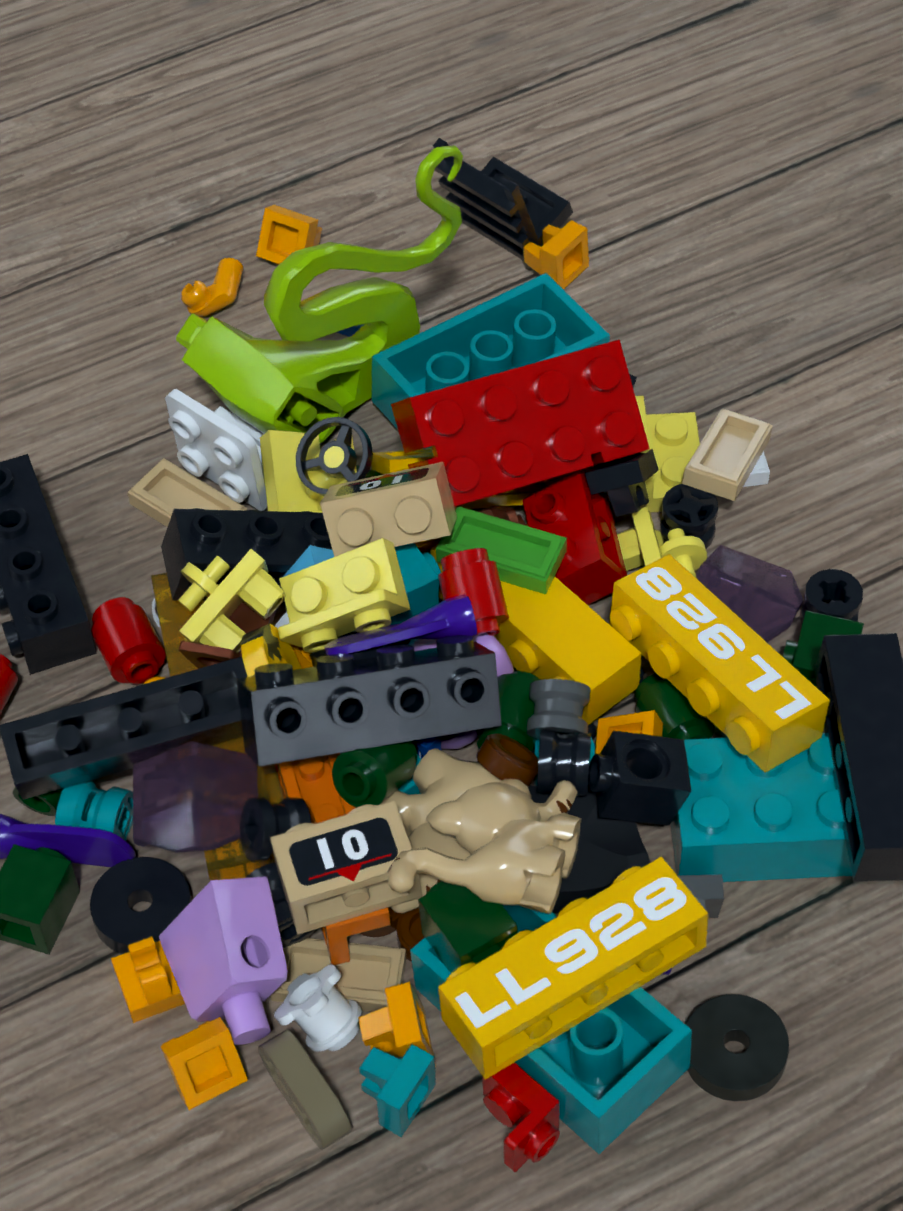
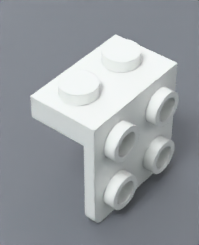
M173 389L165 397L170 416L168 422L174 432L178 448L177 457L182 466L195 476L200 477L204 475L217 483L222 491L232 500L238 503L245 501L257 510L264 511L267 508L260 447V437L264 433L222 406L213 412L181 391Z

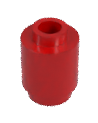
M467 549L443 557L441 559L443 572L438 575L443 600L464 594L467 595L473 608L477 635L488 633L489 636H494L500 633L499 623L509 619V614L497 564L495 561L489 560L487 549Z
M118 597L104 602L95 610L92 616V636L113 679L120 683L140 684L154 677L163 665L166 654L144 609L136 605L129 598Z

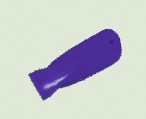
M464 594L446 599L402 623L345 636L329 642L324 648L326 655L350 654L406 639H440L455 635L474 636L477 635V626L470 599Z
M0 814V859L7 858L13 844L36 850L39 847L49 848L62 854L71 863L112 867L124 860L136 857L134 849L124 839L109 831L63 825L27 824L10 816Z

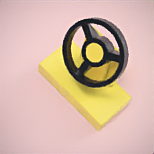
M330 417L317 422L306 433L268 430L260 437V447L268 511H310L322 513L320 502L330 486L365 479L373 459L372 444L365 430L349 419ZM341 426L337 439L327 443L320 450L319 434L330 427ZM352 428L359 435L363 448L362 460L358 470L356 469L357 456L354 451Z

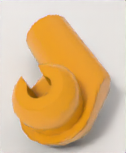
M223 258L218 264L213 284L206 287L202 281L196 280L193 287L188 283L181 293L183 303L188 306L187 310L191 314L194 313L205 317L232 304L236 299L243 274L242 263L234 258Z

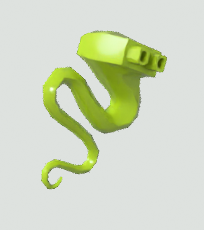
M455 145L436 147L420 163L415 179L417 197L425 205L440 214L442 220L435 231L418 246L402 250H384L327 242L295 251L274 269L264 294V306L282 340L255 338L213 316L206 321L193 313L188 317L176 336V341L188 349L182 361L204 380L230 411L264 434L268 430L306 433L317 422L330 417H344L349 411L372 398V356L419 334L418 312L415 298L410 289L388 280L372 277L330 287L301 301L302 292L315 276L330 269L374 273L404 272L430 263L451 244L462 223L459 206L432 190L431 179L439 163L444 158L452 156L454 157V164L447 180L449 182L454 180L462 166L463 154ZM362 325L354 335L341 340H316L352 326ZM336 426L330 427L319 434L320 444L331 435Z

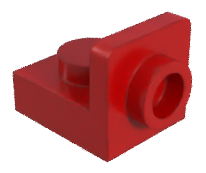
M512 1063L486 1080L482 1076L483 1095L485 1096L483 1101L487 1109L503 1125L510 1128L514 1124L518 1125L504 1140V1163L513 1172H517L528 1159L533 1163L540 1161L549 1153L560 1136V1131L558 1130L560 1101L516 1063Z

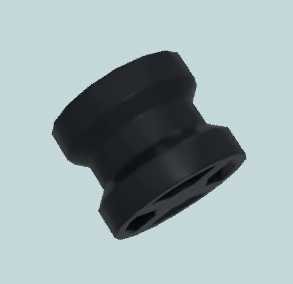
M684 484L673 486L667 491L662 500L663 517L660 521V532L664 543L669 540L667 535L669 531L680 528L684 530L685 536L700 538L704 542L705 548L709 547L715 537V520L718 515V500L715 495Z
M837 569L822 570L812 575L805 587L804 603L801 609V623L803 624L806 610L858 622L859 609L863 600V589L860 582L852 574ZM831 600L829 604H826L823 601Z
M541 730L537 778L538 793H551L558 782L566 780L575 786L578 792L577 795L587 796L591 734L578 733L571 739L559 738L554 731Z
M264 797L248 799L243 806L240 818V842L246 858L252 862L268 860L271 855H274L270 837L283 834L296 825L311 823L309 809L305 801L299 797H287L279 804H272Z

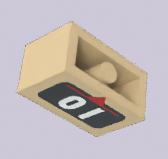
M444 462L330 486L320 502L334 557L381 538L393 542L394 547L449 536L457 519Z
M395 800L380 805L368 804L359 806L347 815L317 824L302 823L290 828L283 834L270 837L277 870L297 935L422 897L419 874H415L414 885L405 893L393 891L388 884V870L401 851L412 850Z

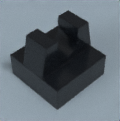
M653 449L597 464L587 471L585 476L591 495L607 491L615 515L618 517L638 512L640 506L649 503L645 481L659 469Z

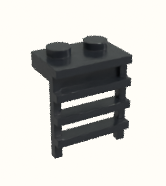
M439 138L433 147L448 146V143ZM494 156L481 171L462 160V166L451 182L447 178L453 167L454 157L444 158L435 168L436 172L443 175L439 180L440 186L449 191L446 199L460 207L462 223L523 261V247L526 244L532 242L542 247V230L548 225L561 228L573 213L569 201Z

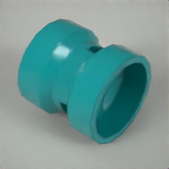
M92 781L66 787L59 798L55 825L105 830L118 835L126 841L134 819L135 794L131 790L115 786L107 791L97 789Z

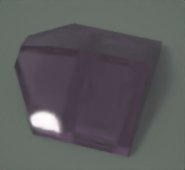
M720 545L701 564L696 576L706 588L767 643L791 626L803 603L802 594L790 570Z
M190 741L134 765V843L141 847H147V844L179 853L215 850L240 839V818L243 806L248 799L259 797L257 764L247 754Z

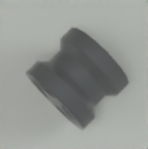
M542 679L530 683L529 699L535 704L534 714L527 720V735L540 740L541 730L554 731L559 738L572 739L578 733H588V723L582 717L583 708L590 702L591 688L580 682L563 679Z

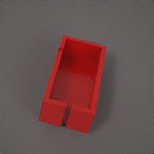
M620 339L413 396L391 404L404 453L432 446L435 458L408 464L409 469L444 462L454 507L591 467L594 464L608 462L650 449Z

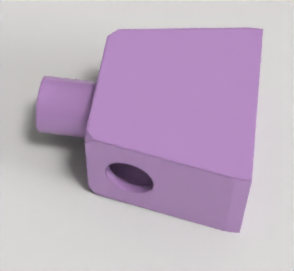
M267 876L211 880L159 935V939L190 1017L197 1022L212 1021L218 1017L226 1019L234 1044H249L266 1037L271 1032L262 1003L286 981L288 973Z

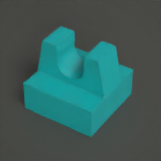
M411 1044L402 1059L373 1047L359 1067L360 1074L366 1077L361 1084V1089L377 1100L379 1125L402 1138L436 1085L435 1056Z

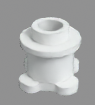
M328 965L321 971L311 975L305 973L298 976L288 986L287 991L289 993L283 1004L274 1013L275 1019L282 1026L288 1025L295 1020L307 1034V1046L315 1052L327 1049L329 1051H337L343 1048L356 1036L359 1029L358 1017L362 1013L361 1007L354 1000H346L334 986L341 977V973L335 965Z

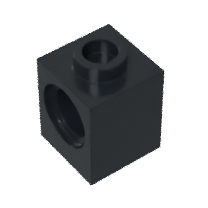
M613 730L601 753L595 754L589 765L588 785L591 791L596 792L599 817L669 826L691 793L684 739Z

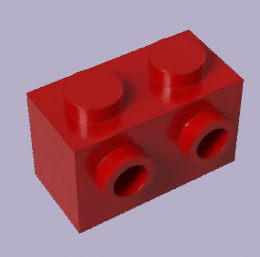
M578 470L523 499L527 518L526 526L567 538V551L555 577L587 605L612 593L614 582L627 576L608 496L604 492L591 495L585 474Z

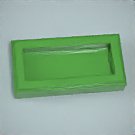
M457 506L455 510L457 519L451 535L442 537L436 547L437 562L441 563L443 557L455 552L485 548L487 549L489 560L495 561L497 564L500 581L547 594L567 551L566 537Z

